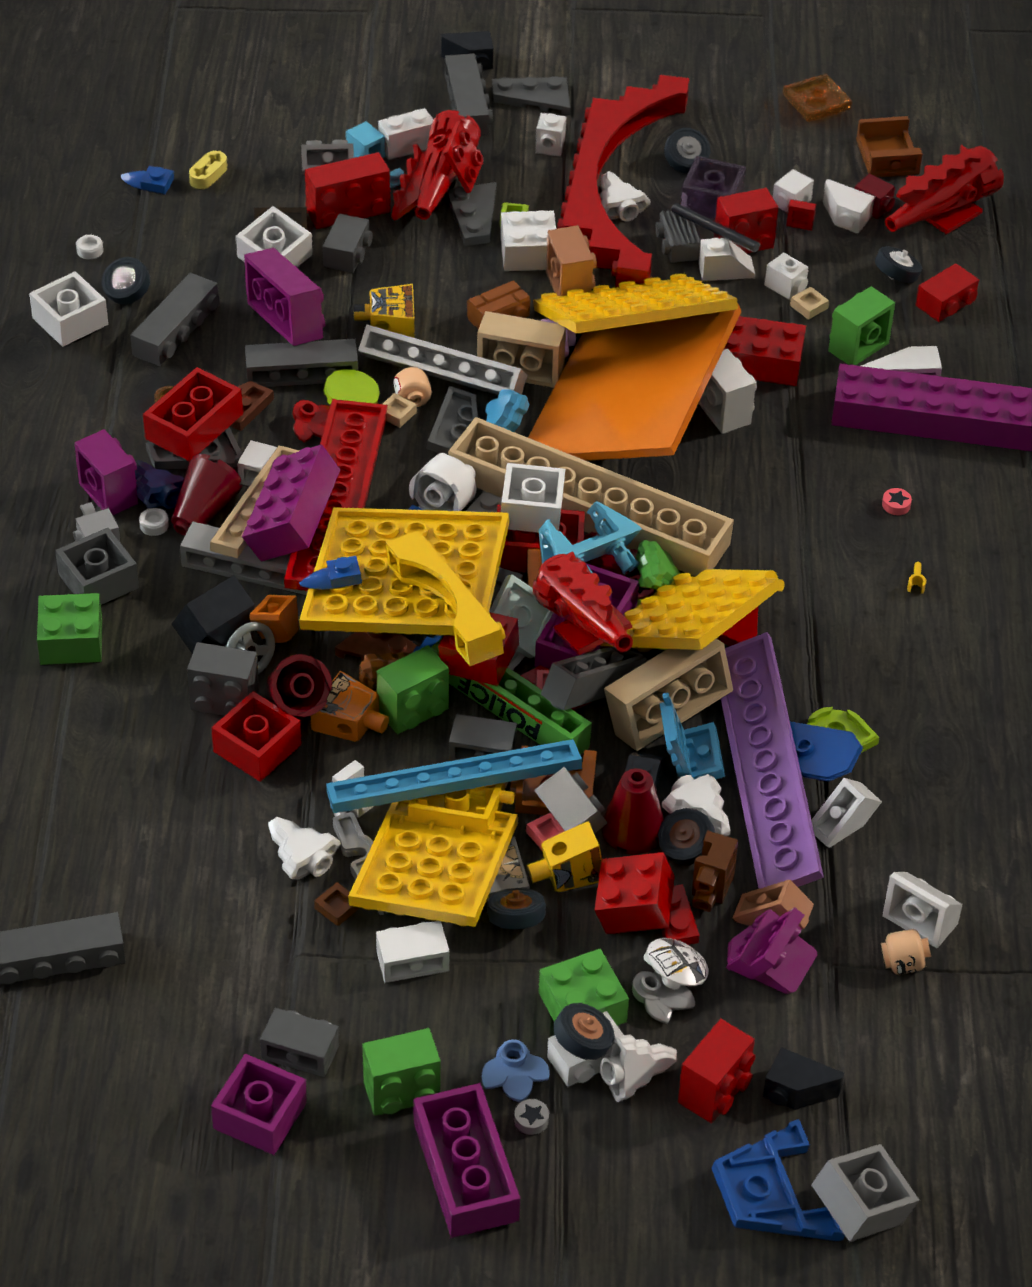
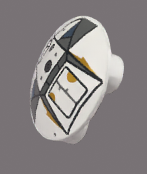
M670 938L656 939L649 944L644 954V960L663 977V984L670 989L677 990L681 985H701L708 977V966L704 958L694 948L681 941Z

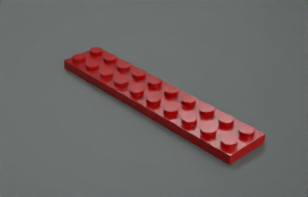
M332 399L320 445L324 446L340 468V472L309 548L293 552L290 555L284 577V588L308 591L309 588L300 586L299 582L315 570L333 507L365 508L385 427L388 405Z

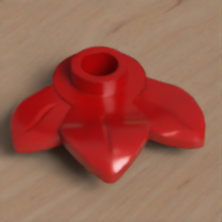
M301 400L294 405L292 411L295 420L293 430L302 442L309 441L313 435L322 438L330 406L317 405L309 400Z

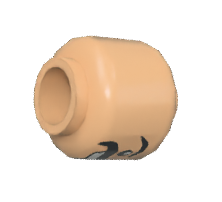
M915 929L890 933L886 936V942L881 943L886 969L891 968L896 975L923 970L925 958L931 957L928 939H921L919 932Z

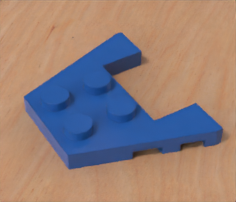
M800 1120L788 1123L786 1128L778 1132L774 1130L766 1134L763 1140L753 1145L747 1144L715 1160L712 1166L713 1174L735 1228L842 1241L845 1235L826 1207L806 1211L801 1210L780 1157L803 1154L808 1151L810 1144Z

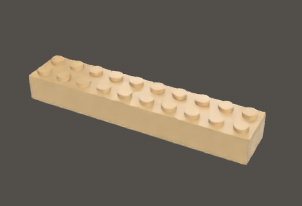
M477 417L474 418L448 451L449 456L455 457L464 464L473 467L476 472V477L474 478L476 488L501 498L507 463L565 469L561 509L585 511V532L590 533L593 531L597 533L595 523L590 515L587 514V511L594 502L598 501L632 520L642 528L631 543L626 546L628 549L638 550L639 543L643 540H648L649 542L656 541L664 551L671 555L673 564L678 570L690 573L693 576H697L705 569H714L731 542L734 522L731 518Z

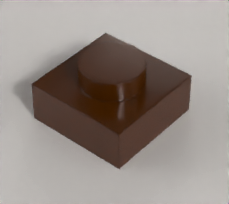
M338 882L314 900V908L336 926L343 923L361 907L349 906L348 895L350 891Z

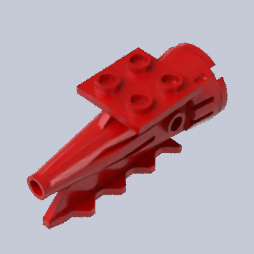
M455 110L443 111L436 115L430 127L427 151L422 152L418 144L413 145L414 158L407 159L406 161L408 173L399 177L401 190L393 192L394 206L391 216L393 220H398L406 213H409L415 206H417L415 215L419 219H429L456 176L465 192L471 193L483 164V156L476 148L479 144L481 131L472 117L467 115L465 118L462 115H458L459 111Z
M961 145L960 154L944 155L942 157V164L939 166L926 165L922 176H907L906 185L901 187L896 195L905 204L885 219L887 229L895 232L898 229L926 220L947 235L982 214L983 209L974 204L973 201L991 196L1003 186L1004 174L1002 168L998 170L995 164L998 159L985 147L976 146L968 149Z
M573 551L568 554L555 555L547 559L540 566L537 581L535 579L533 581L534 596L541 606L567 619L554 626V630L578 655L591 652L604 642L615 647L620 652H626L632 647L633 639L627 632V630L633 628L632 624L611 604L609 598L612 593L611 587L609 585H598L600 581L599 576L596 573L591 574L586 563L578 557L576 558Z

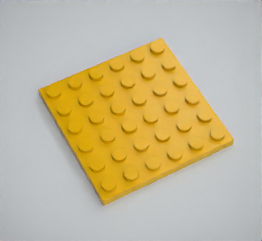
M686 274L670 275V280L663 281L658 277L647 278L644 280L645 283L636 285L634 281L621 282L619 287L609 288V285H599L593 287L592 292L583 293V289L568 290L565 296H557V293H546L541 295V299L533 300L536 312L576 334L738 309L737 298L727 294V291H719V288L710 287V284H703L700 280H694V277H686Z
M333 507L314 572L326 568V561L340 557L356 556L361 572L362 584L323 590L309 588L299 619L300 630L454 635L453 624L456 615L452 608L431 591L401 582L388 566L386 542L419 530L426 540L430 539L436 552L446 558L452 571L459 573L467 589L471 588L478 602L490 610L510 523L509 513Z

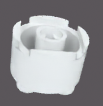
M439 453L412 477L409 484L411 499L415 498L420 505L419 508L423 510L461 511L475 497L476 482L474 478L476 477V472L472 466L464 464L457 458L445 453Z

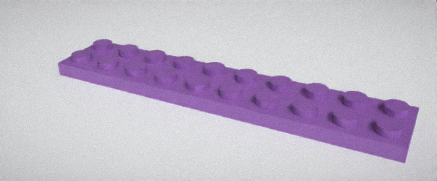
M766 632L725 648L733 691L722 697L721 703L758 888L760 889L789 879L799 887L824 878L774 647L770 635Z

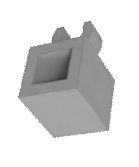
M91 502L80 505L84 515L75 518L77 531H73L75 541L109 528L120 542L119 527L109 508L96 512Z

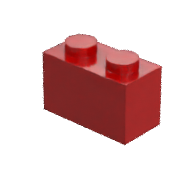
M955 263L919 285L916 306L940 322L976 300L979 279Z

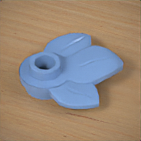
M514 1039L504 1042L497 1050L496 1058L488 1061L482 1071V1084L485 1089L502 1086L504 1093L510 1099L517 1102H522L530 1096L533 1081L539 1082L549 1079V1068L545 1060L530 1054L523 1042ZM509 1057H517L518 1059H509Z

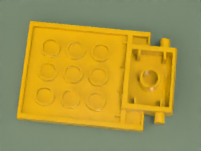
M705 569L695 577H691L690 573L678 574L673 577V582L670 585L659 587L657 592L651 597L641 600L640 605L624 613L633 627L627 630L633 639L632 647L702 650L774 593L783 591L784 581L778 579L776 572L773 570ZM606 642L600 644V646L613 647Z
M505 783L391 803L348 895L349 906L390 912L396 915L425 918L430 921L437 920L455 923L459 926L476 927L518 824L517 814L500 812L503 803H514L515 792L505 791Z

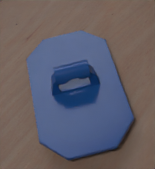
M790 721L802 777L830 782L851 773L863 749L853 732Z

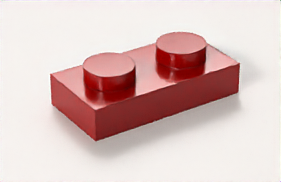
M683 884L673 887L669 928H662L661 930L664 938L675 939L690 945L699 943L700 935Z

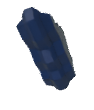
M137 460V470H135L136 496L148 509L164 506L167 509L175 508L184 478L180 475H173L166 470L155 469L148 463Z

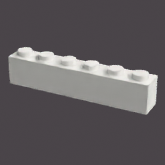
M366 325L358 349L359 352L368 358L402 368L417 367L424 370L427 375L495 395H499V392L503 389L514 390L521 395L528 376L520 368L370 325Z

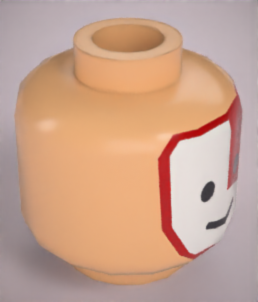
M408 367L398 372L395 376L393 385L396 394L417 404V407L429 401L432 390L428 375L424 370L417 367Z

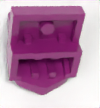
M795 907L782 916L768 909L758 916L751 926L728 942V964L726 968L751 980L755 979L782 993L791 994L795 992L817 956L816 950L798 936L801 932L799 924L805 915Z

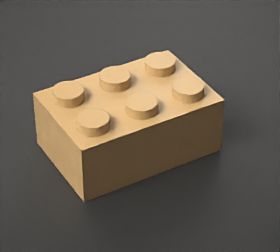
M485 311L477 332V356L522 369L528 375L525 383L554 388L564 369L566 328L556 323Z

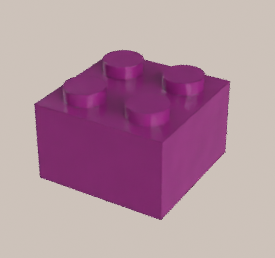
M103 429L74 442L79 484L101 510L109 508L111 514L115 515L138 504L135 477L137 464L131 454L127 455L124 452L117 438H112Z
M244 1054L211 1105L213 1129L275 1155L307 1103L306 1079Z

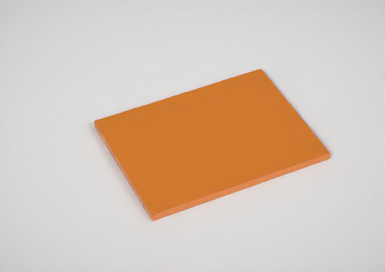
M739 303L738 309L582 333L528 438L585 461L674 455L741 314Z

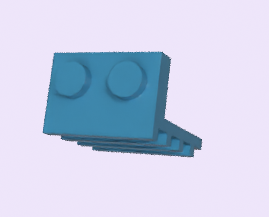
M663 693L664 702L659 704L668 754H671L673 766L676 765L678 777L691 775L694 779H697L707 774L715 779L725 777L718 733L714 722L684 730L669 693Z

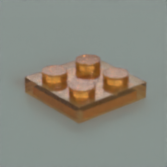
M827 74L783 86V95L807 122L851 109L852 100Z

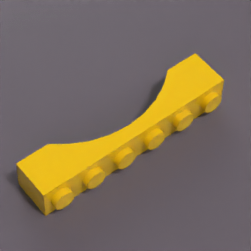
M417 530L386 542L388 566L403 583L416 585L431 591L452 608L456 615L453 624L456 650L469 666L504 654L503 640L505 639V632L501 623L493 620L488 608L478 602L471 588L467 589L459 573L452 571L446 558L436 552L430 539L426 540L421 532Z

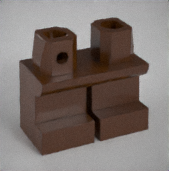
M707 830L703 840L702 856L697 857L694 863L692 895H694L692 906L694 908L711 912L715 902L723 904L735 875L737 839Z

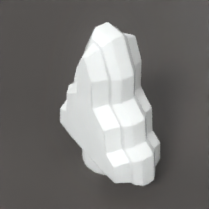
M608 171L601 175L600 188L602 192L600 200L610 220L620 218L625 222L631 221L650 205V199L644 192L636 190L629 183H624L614 173Z
M709 774L694 779L691 775L679 778L672 786V792L662 802V807L670 814L683 808L697 809L707 815L714 826L715 833L724 836L730 835L728 816L722 810L724 800L720 796L721 786L713 776H709Z
M276 817L268 822L272 840L279 845L278 856L283 861L282 869L291 879L299 880L310 873L315 877H319L330 868L333 861L332 856L341 844L337 838L330 833L321 834L313 828H300L293 821Z
M631 1035L617 1036L614 1038L609 1049V1057L602 1059L600 1063V1073L604 1082L609 1085L615 1101L620 1102L632 1097L636 1089L646 1086L653 1075L663 1073L677 1061V1050L663 1044L650 1046L646 1040H635Z

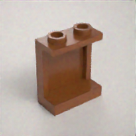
M907 116L859 120L856 140L868 174L875 177L920 174L923 154L921 148L913 147L908 133L909 118Z
M584 750L582 769L568 772L572 776L575 773L580 775L588 786L584 792L588 797H591L594 789L597 751ZM554 774L511 781L510 791L515 792V812L539 815L550 813L534 789Z

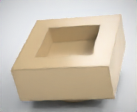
M809 287L791 297L790 306L809 320L828 309L829 300L812 287Z
M396 393L392 394L383 403L388 405L386 421L399 428L417 413V404Z

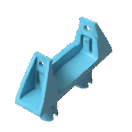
M598 501L593 503L587 514L590 515L595 523V529L599 536L597 535L572 545L561 531L556 530L550 519L546 520L538 530L542 564L555 555L568 554L573 551L575 557H578L583 562L605 554H611L614 556V560L623 574H626L627 571H633L639 565V562L625 546L631 543L642 528L632 520Z

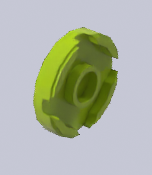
M342 369L328 376L324 387V396L326 395L328 398L327 402L330 405L332 399L377 404L380 391L374 379L364 372L354 369Z

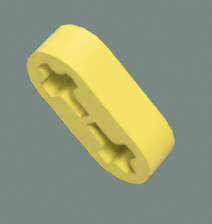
M211 151L195 163L189 170L190 185L196 189H205L219 179L227 170V156L225 153Z

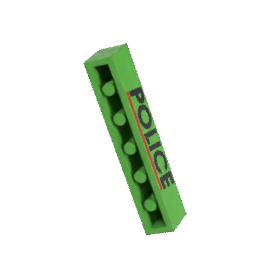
M441 638L438 642H436L433 646H431V649H432L438 656H439L438 645L440 644L442 638ZM507 667L498 686L449 674L450 685L502 720L517 723V730L538 744L544 745L574 739L580 755L590 747L592 722L572 709L560 710L553 707L550 703L551 701L541 695L542 690L510 668Z

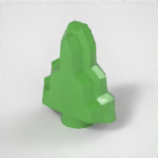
M643 540L639 543L636 559L639 562L637 568L641 575L639 578L640 587L657 590L661 586L670 585L673 582V577L681 574L673 564L671 555L664 551L656 541L649 542L648 540Z

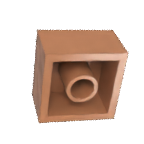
M579 226L547 230L546 273L554 292L557 293V296H565L568 290L583 289V293L592 292L593 287H595L593 269L596 268L597 263L594 252L590 253L587 236L582 235Z

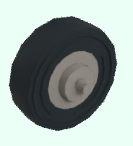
M692 128L675 130L668 137L664 147L665 158L669 165L682 173L700 171L708 162L711 152L710 144L706 137Z

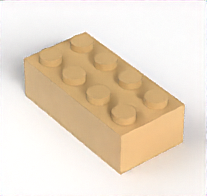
M716 638L702 650L667 649L605 687L604 691L615 735L638 751L664 735L659 704L664 702L663 693H669L680 722L683 723L732 692L733 686L724 643Z

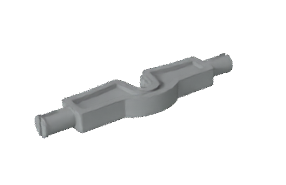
M353 812L334 813L333 828L341 843L343 855L345 857L363 856L353 861L350 865L351 874L356 880L374 841L363 834ZM378 910L380 915H384V911Z

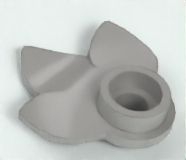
M649 971L638 973L632 981V992L638 1001L644 1003L646 1012L652 1018L667 1024L671 1018L672 1010H689L694 1008V997L686 986L681 985L677 990L670 989L663 984V977L656 971L654 973Z

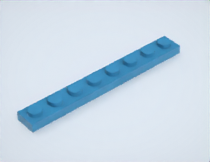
M574 739L326 783L327 795L333 813L346 812L493 784L554 774L563 767L568 771L582 769V759Z

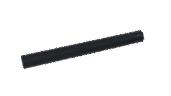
M674 203L671 211L742 247L753 252H757L760 248L759 242L679 203Z

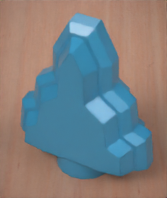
M501 390L498 398L486 405V421L515 432L520 426L523 415L528 410V397L520 395L514 390Z

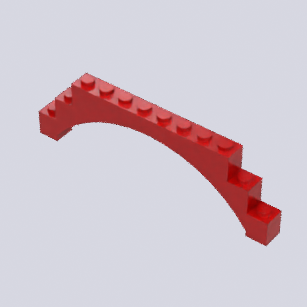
M660 75L658 85L653 84L652 89L627 86L625 95L620 96L619 101L593 98L591 108L586 107L585 123H582L581 138L578 139L577 154L574 155L573 169L575 170L570 171L569 185L571 186L566 187V202L562 203L561 218L563 219H558L557 229L579 226L582 235H586L588 238L590 253L594 252L596 267L612 269V276H616V287H619V283L634 281L635 285L645 283L644 280L650 278L652 254L643 252L631 243L610 220L601 203L597 189L599 175L609 156L632 134L662 118L676 113L685 114L690 78Z

